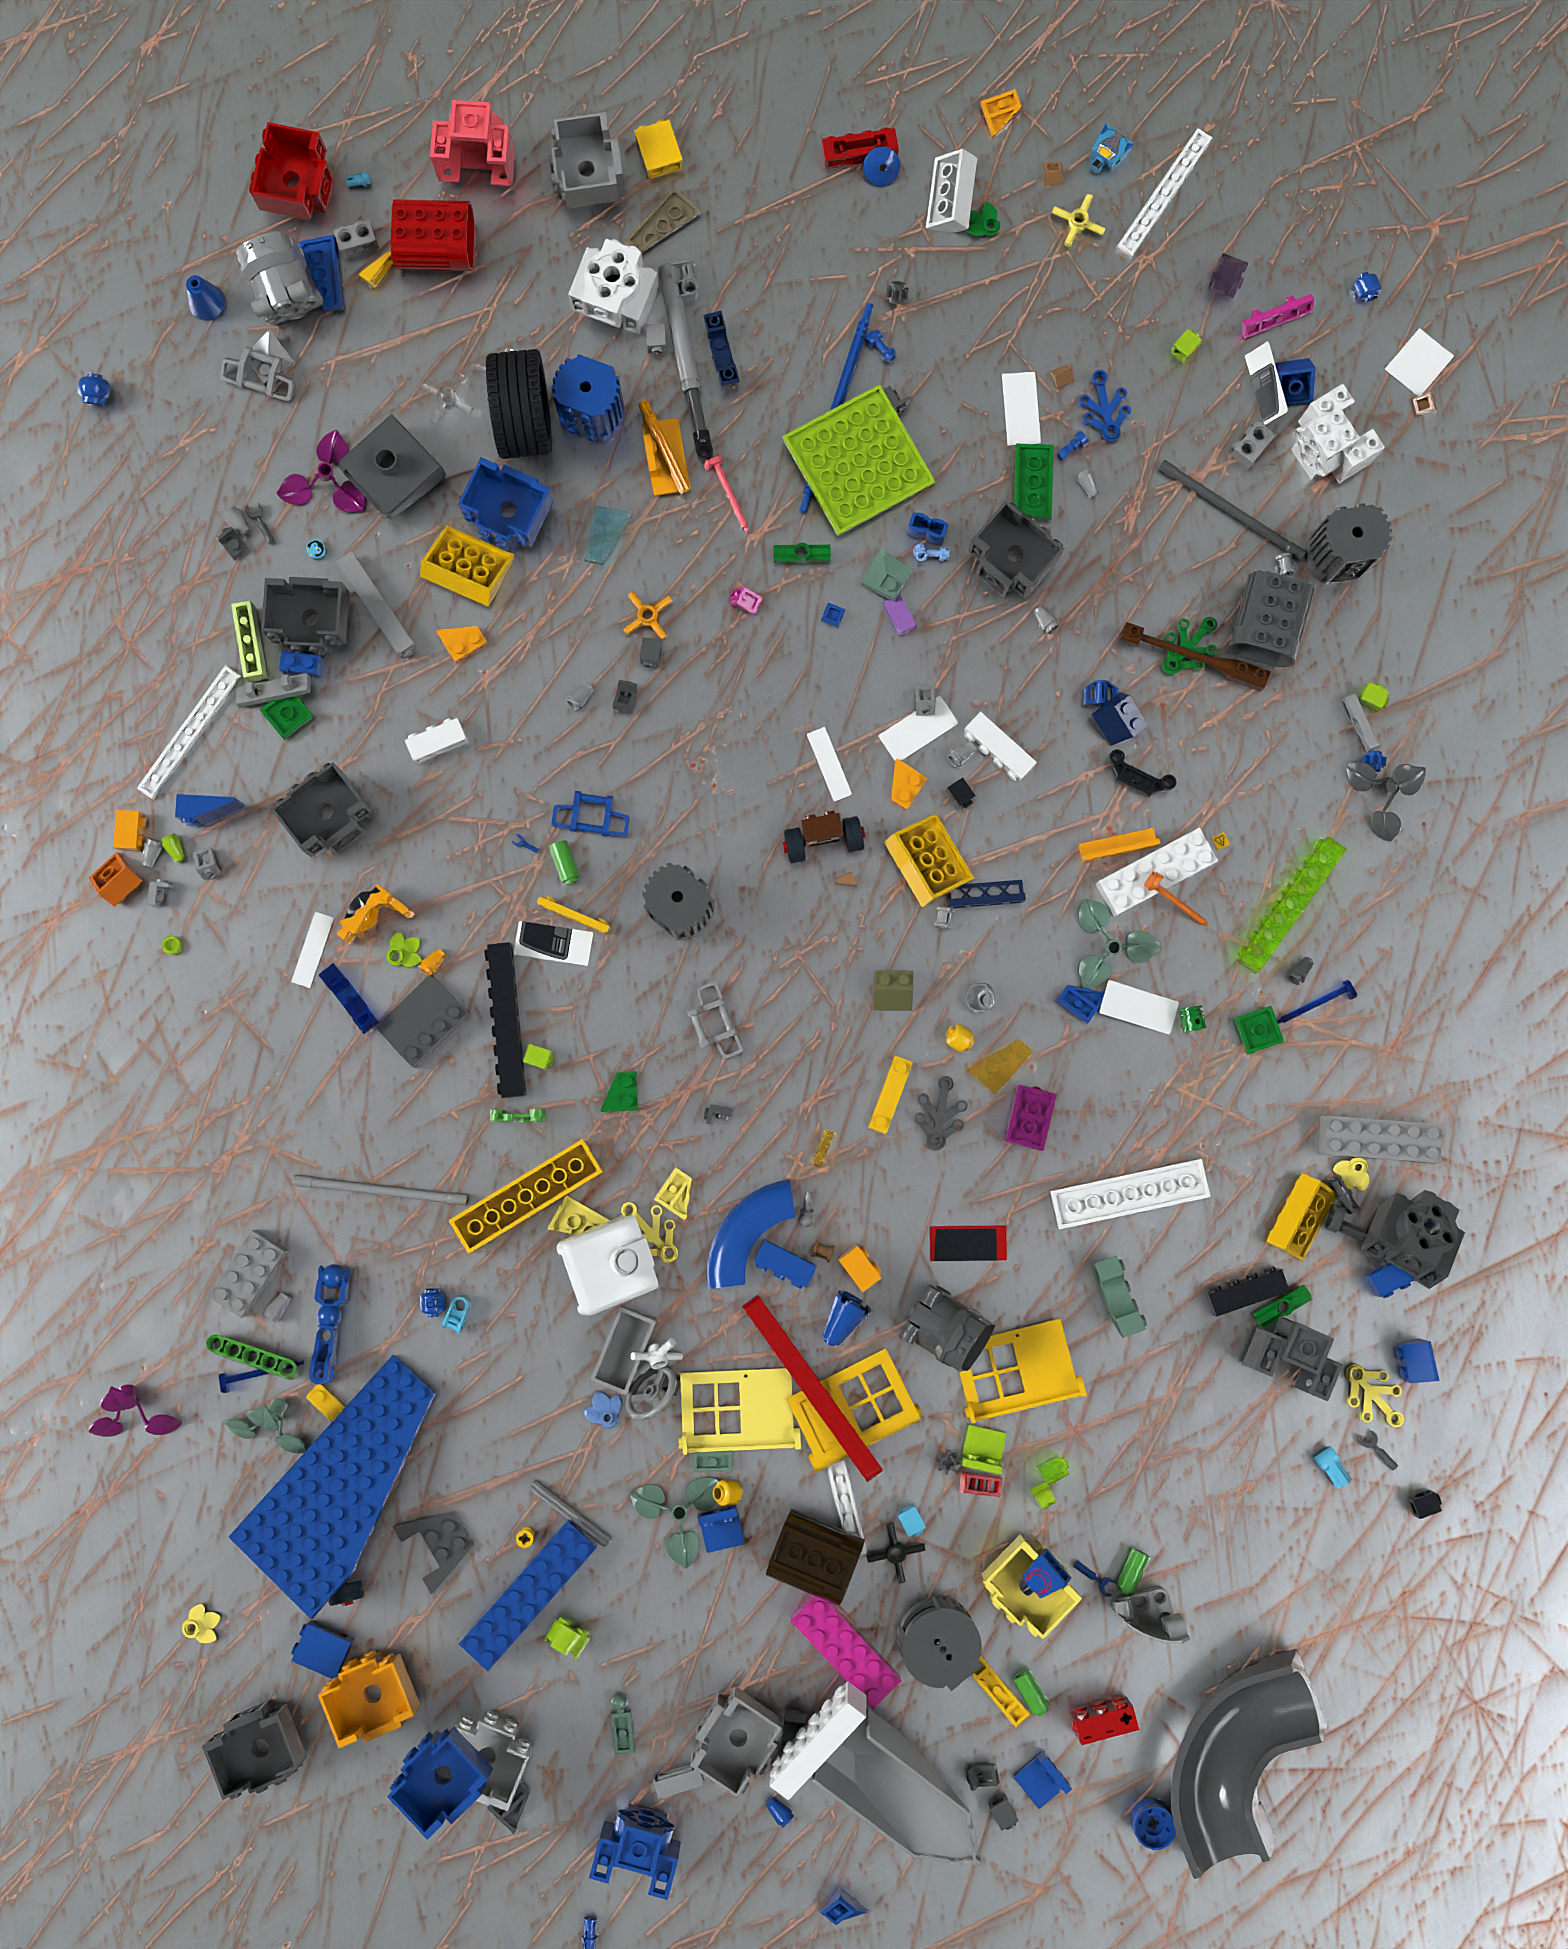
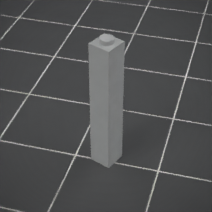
M350 552L336 561L400 658L411 656L417 647L354 554Z

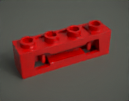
M885 127L878 131L866 130L859 134L847 133L840 137L829 136L822 139L825 169L864 163L867 154L876 146L888 147L898 155L899 147L895 128Z

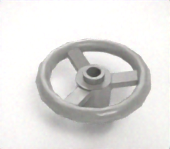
M665 1366L660 1369L650 1368L644 1374H641L633 1382L627 1394L625 1403L627 1413L634 1420L644 1421L655 1417L662 1411H666L671 1405V1399L676 1389L677 1380L675 1372L669 1366ZM657 1374L654 1384L648 1386L644 1393L636 1394L644 1380ZM665 1375L668 1376L669 1380L666 1392L662 1389ZM646 1401L653 1407L649 1411L640 1413L634 1409L633 1404Z

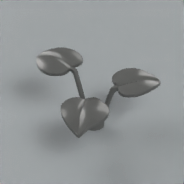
M1360 761L1349 762L1346 765L1349 782L1355 789L1367 791L1372 787V783L1380 784L1386 782L1387 790L1392 792L1391 797L1383 808V812L1375 811L1370 820L1372 829L1380 838L1392 841L1401 830V821L1395 813L1387 812V808L1399 790L1404 795H1413L1420 790L1425 779L1426 768L1401 764L1394 769L1391 778L1386 777L1385 779L1374 780L1377 777V771L1373 766Z

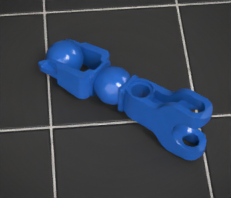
M330 1264L325 1269L320 1265L318 1268V1280L314 1299L322 1306L317 1312V1320L320 1324L317 1327L320 1328L316 1333L309 1372L310 1381L317 1385L331 1383L335 1378L338 1337L336 1329H338L337 1325L342 1317L339 1307L348 1301V1282L351 1271L349 1267L344 1270L343 1267L337 1264ZM324 1285L331 1289L341 1287L339 1300H334L333 1298L325 1300L323 1298ZM326 1330H329L331 1333V1338L328 1341L323 1339V1333Z

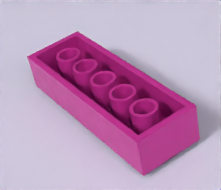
M811 1595L790 1616V1621L841 1676L866 1695V1702L872 1709L902 1681L900 1674L833 1603Z

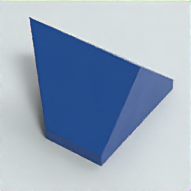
M839 1887L820 1913L837 1925L843 1920L869 1913L870 1911Z

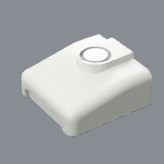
M633 1215L617 1217L562 1240L557 1245L558 1255H562L579 1304L577 1310L583 1316L597 1314L659 1287L653 1269L655 1264L646 1238L642 1237L638 1222Z

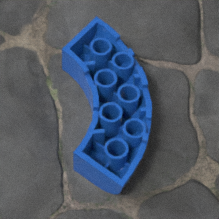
M790 1179L774 1182L752 1192L741 1200L725 1217L713 1238L709 1250L706 1271L707 1289L744 1285L746 1283L745 1268L747 1259L758 1238L773 1225L795 1218Z

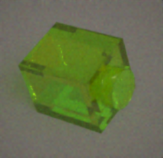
M1058 1455L1037 1466L1048 1486L1069 1475L1067 1471L1070 1468L1064 1457L1060 1459Z

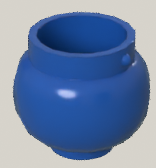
M87 373V377H82L78 382V394L81 396V402L106 405V399L109 398L111 391L109 382L103 379V375Z

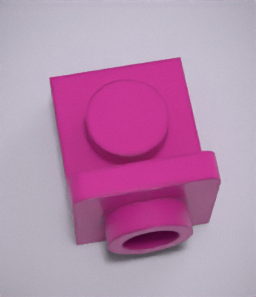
M744 586L738 587L731 593L729 604L738 606L753 615L756 613L763 597Z

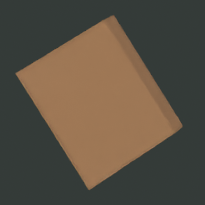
M1067 364L1050 371L1057 389L1074 382L1073 370Z

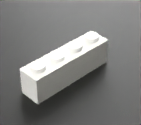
M981 711L964 729L965 737L970 742H975L979 745V750L987 756L989 754L994 759V764L999 768L1003 767L1013 781L1017 780L1020 782L1037 763Z

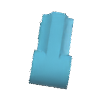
M1331 1446L1314 1457L1319 1467L1326 1472L1337 1489L1346 1486L1352 1480L1341 1465L1339 1456Z

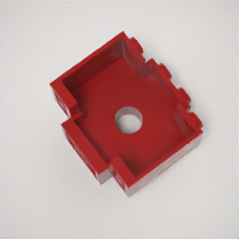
M267 122L266 129H263L262 132L265 148L260 147L259 154L255 157V172L251 174L249 192L259 210L311 220L313 210L326 212L334 177L325 160L327 149L320 133ZM294 180L299 181L296 186L288 187L290 182Z

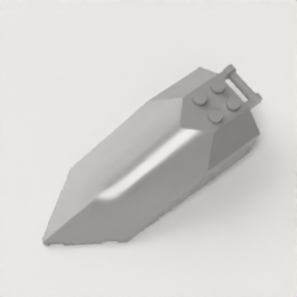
M866 1708V1718L813 1773V1783L912 1858H920V1855L932 1856L934 1861L957 1864L971 1862L975 1866L980 1865L981 1858L969 1809L911 1740L871 1709Z

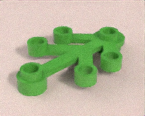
M530 1109V1114H506V1110H490V1121L493 1122L515 1121V1118H520V1122H544V1118L547 1117L545 1109Z

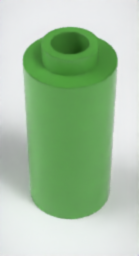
M567 840L550 845L549 849L562 883L566 882L567 885L577 882V878L580 875Z
M1135 1548L1131 1549L1116 1583L1119 1586V1591L1127 1595L1130 1592H1135L1150 1559L1149 1555Z
M1025 1669L1013 1677V1681L1032 1714L1042 1716L1047 1713L1050 1703L1030 1669Z

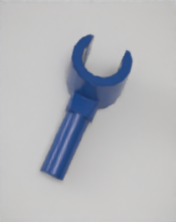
M515 834L521 838L519 843L512 841L515 846H523L535 853L538 852V848L528 844L520 834Z

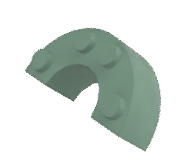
M1116 1255L1095 1263V1273L1102 1296L1121 1337L1125 1338L1146 1330V1319L1144 1315H1140L1139 1311H1137V1303L1129 1295L1131 1289L1128 1281L1124 1279L1123 1271L1125 1266L1122 1259L1118 1260Z

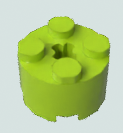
M565 1616L556 1618L544 1641H551V1647L566 1656L570 1652L574 1654L573 1658L578 1660L590 1639L588 1636L590 1631L582 1626H573V1621Z

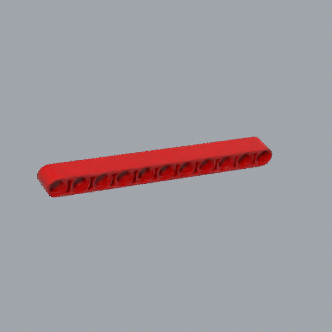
M756 1295L742 1306L865 1480L869 1482L884 1470L759 1295Z

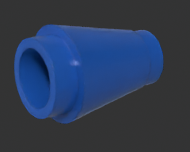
M774 1796L765 1805L776 1823L783 1828L794 1817L791 1813L792 1810Z

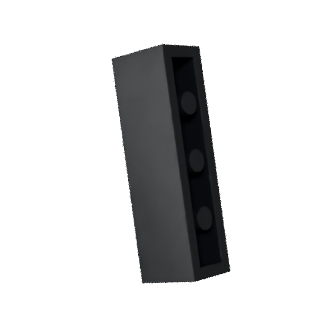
M1272 1266L1264 1269L1265 1273L1257 1275L1256 1272L1246 1275L1245 1280L1239 1281V1279H1234L1227 1282L1228 1285L1222 1288L1220 1285L1209 1288L1210 1292L1205 1293L1212 1315L1217 1317L1290 1292L1283 1270Z

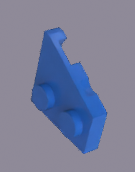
M1067 985L1056 1002L1088 1024L1101 1006L1105 991L1098 992L1088 988L1081 989L1077 986Z

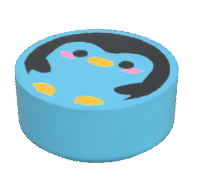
M312 540L307 544L306 552L310 558L319 560L325 556L326 547L321 541Z

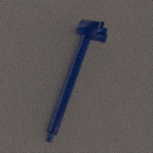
M1346 980L1342 982L1343 987L1282 1016L1277 1022L1278 1024L1285 1023L1344 993H1347L1350 1000L1356 998L1358 994L1352 983Z
M304 1360L294 1361L298 1366L304 1364ZM293 1365L286 1367L285 1370L292 1369ZM258 1369L232 1376L221 1373L219 1374L220 1391L223 1394L230 1392L229 1383L270 1373Z

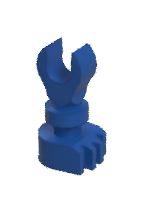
M1082 431L1075 434V440L1072 439L1069 442L1070 444L1058 452L1057 455L1061 460L1065 459L1074 450L1079 449V445L1084 448L1089 443L1088 438Z

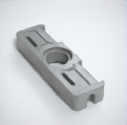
M1356 694L1346 696L1343 702L1350 714L1354 728L1364 745L1365 752L1379 747V744Z

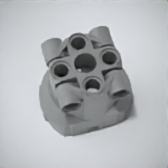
M274 231L259 235L246 241L235 250L241 264V272L244 278L250 281L256 296V300L252 301L251 305L258 318L264 317L267 323L275 326L287 320L302 318L307 314V311L324 304L317 288L312 289L305 271L307 263L297 241L292 238L290 241L289 236L284 232Z

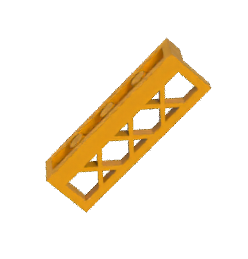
M1154 828L1085 842L1078 846L1082 863L1155 848L1160 845V839H1156Z

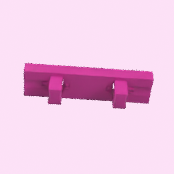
M1312 294L1297 300L1291 295L1286 297V304L1264 313H1261L1259 309L1253 310L1251 312L1252 317L1242 321L1241 334L1246 339L1313 312L1315 299Z

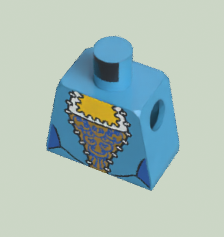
M1105 124L1091 150L1090 158L1094 161L1090 168L1095 173H1099L1103 167L1108 171H1112L1130 155L1134 143L1108 124Z

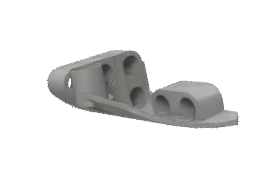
M1152 1586L1136 1590L1134 1593L1130 1592L1129 1595L1123 1593L1112 1598L1111 1607L1116 1613L1118 1622H1124L1139 1634L1166 1643H1184L1190 1640L1183 1617L1179 1613L1174 1614L1170 1596L1163 1587ZM1159 1592H1163V1599L1160 1601H1156L1155 1595ZM1138 1597L1145 1598L1142 1605H1136ZM1163 1612H1168L1169 1615L1161 1617L1160 1620V1614Z

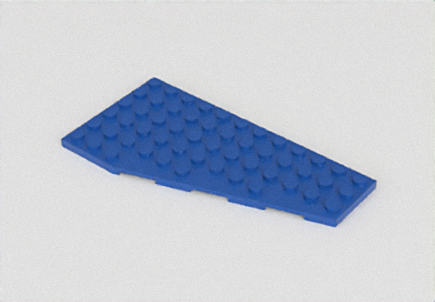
M395 1355L388 1359L229 1535V1538L310 1619L317 1615L355 1572L362 1551L369 1536L372 1535L383 1511L384 1503L397 1475L399 1476L417 1431L436 1395Z

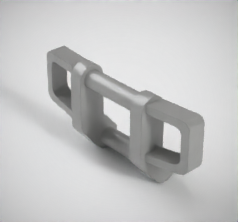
M246 346L240 360L228 357L222 360L220 378L241 388L247 387L266 393V396L285 401L293 399L295 380L279 373L283 358L278 356L272 357ZM251 358L272 364L269 370L267 386L246 379L248 363ZM228 363L238 365L237 379L226 374ZM277 378L289 384L288 395L275 392Z
M713 981L698 987L696 991L700 1007L692 1009L687 1013L692 1018L701 1041L699 1042L700 1047L703 1048L715 1044L723 1059L741 1054L743 1048L737 1036L739 1033L737 1028H734L725 1005L727 1002L722 997L717 982ZM714 986L720 1000L703 1005L701 991ZM719 1008L727 1032L707 1038L699 1014ZM734 1036L739 1049L726 1055L718 1042Z

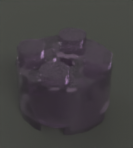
M1222 253L1217 261L1220 264H1218L1215 272L1213 271L1209 290L1234 298L1237 289H1240L1244 278L1241 275L1246 271L1248 262Z

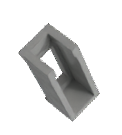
M688 1764L659 1773L657 1777L654 1774L653 1781L650 1784L653 1794H657L658 1799L704 1786L703 1781L705 1779L703 1774Z

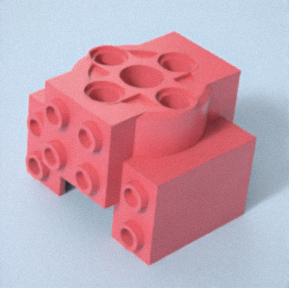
M452 100L449 121L433 120L430 159L438 181L460 183L461 168L492 170L491 185L512 186L515 148L509 125H504L503 119L493 113L490 102ZM447 171L452 172L450 175L445 174ZM502 175L507 176L505 179L501 178Z

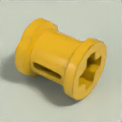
M524 1527L519 1531L516 1536L518 1546L522 1548L531 1546L536 1537L533 1529ZM524 1533H526L527 1537H529L527 1542H525L524 1538L522 1537Z

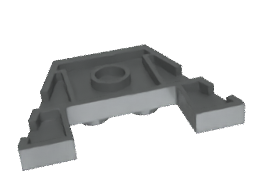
M454 1511L393 1526L401 1542L420 1532L438 1563V1569L422 1578L431 1594L434 1593L474 1546Z

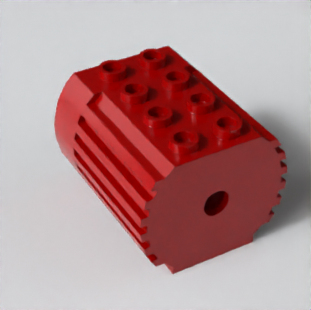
M394 199L392 204L390 242L395 268L401 270L472 271L475 250V221L471 202Z

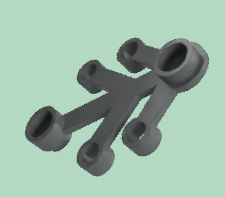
M943 1076L938 1081V1087L941 1092L937 1111L931 1104L930 1097L927 1094L923 1093L918 1097V1102L925 1107L935 1122L933 1130L927 1123V1117L924 1113L920 1112L915 1115V1122L920 1124L928 1135L926 1142L932 1150L942 1149L946 1144V1138L956 1131H961L965 1126L963 1120L957 1119L951 1127L942 1132L943 1124L959 1112L966 1111L968 1108L967 1102L960 1100L956 1103V1106L945 1113L948 1092L954 1085L952 1078L949 1076ZM944 1080L949 1081V1087L943 1086L942 1083ZM921 1096L927 1097L926 1103L920 1101ZM960 1102H963L965 1104V1108L963 1110L959 1109L958 1104ZM918 1115L924 1116L923 1122L917 1120ZM957 1121L962 1123V1127L960 1129H957L955 1127V1123ZM934 1137H938L940 1139L939 1144L936 1145L933 1143Z

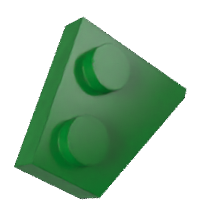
M636 1072L616 1073L601 1107V1112L638 1110Z

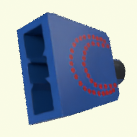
M1045 1548L1023 1574L1022 1577L1026 1583L1022 1585L1021 1589L1027 1596L1035 1592L1039 1598H1043L1066 1586L1072 1577L1051 1552Z

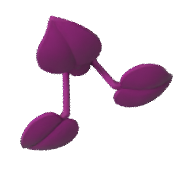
M338 430L331 431L319 442L316 453L318 459L323 463L319 464L317 468L318 474H315L311 483L308 484L307 479L300 474L289 475L284 479L277 491V496L292 505L306 504L312 498L309 488L320 478L322 481L331 480L338 489L333 494V502L337 509L343 512L364 510V495L350 481H345L340 487L333 477L334 473L331 462L338 465L339 461L349 452L348 446Z
M127 1384L119 1389L111 1386L101 1401V1407L106 1411L117 1412L116 1417L113 1420L104 1417L94 1421L89 1427V1433L102 1437L118 1435L123 1430V1424L117 1422L121 1410L131 1409L135 1405L144 1424L147 1425L145 1431L153 1435H165L173 1432L182 1424V1420L169 1415H156L148 1421L139 1403V1398H136L135 1386Z

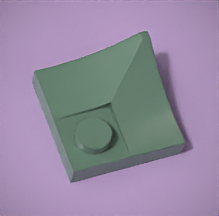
M879 548L875 559L862 580V586L895 602L911 576L913 568L900 562L882 548Z

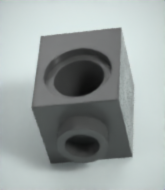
M642 638L639 660L644 667L654 668L660 665L661 639Z
M1006 1794L988 1803L1001 1831L1004 1829L1009 1830L1016 1826V1822L1019 1820Z

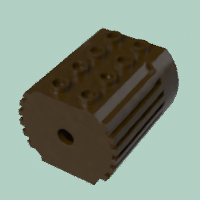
M791 1509L772 1553L766 1575L840 1606L866 1539Z

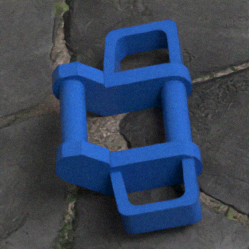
M575 791L573 805L554 806L551 824L553 827L569 829L573 832L579 830L599 833L607 837L608 835L627 837L630 818L628 815L612 811L613 796L607 795V797ZM581 801L606 805L603 826L578 823ZM558 810H573L570 825L556 823ZM611 816L625 819V827L622 833L609 831Z

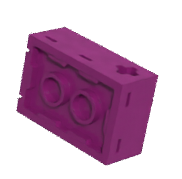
M1017 1085L1003 1142L1044 1151L1057 1094L1048 1093L1037 1086L1026 1087Z

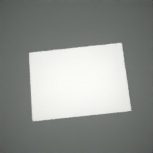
M1419 328L1385 370L1417 396H1421L1454 355Z

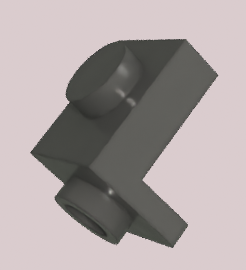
M623 680L618 681V689L612 709L631 713L637 695L636 683Z
M996 1763L974 1764L968 1770L967 1782L970 1784L971 1791L976 1790L978 1787L998 1786L1000 1784Z

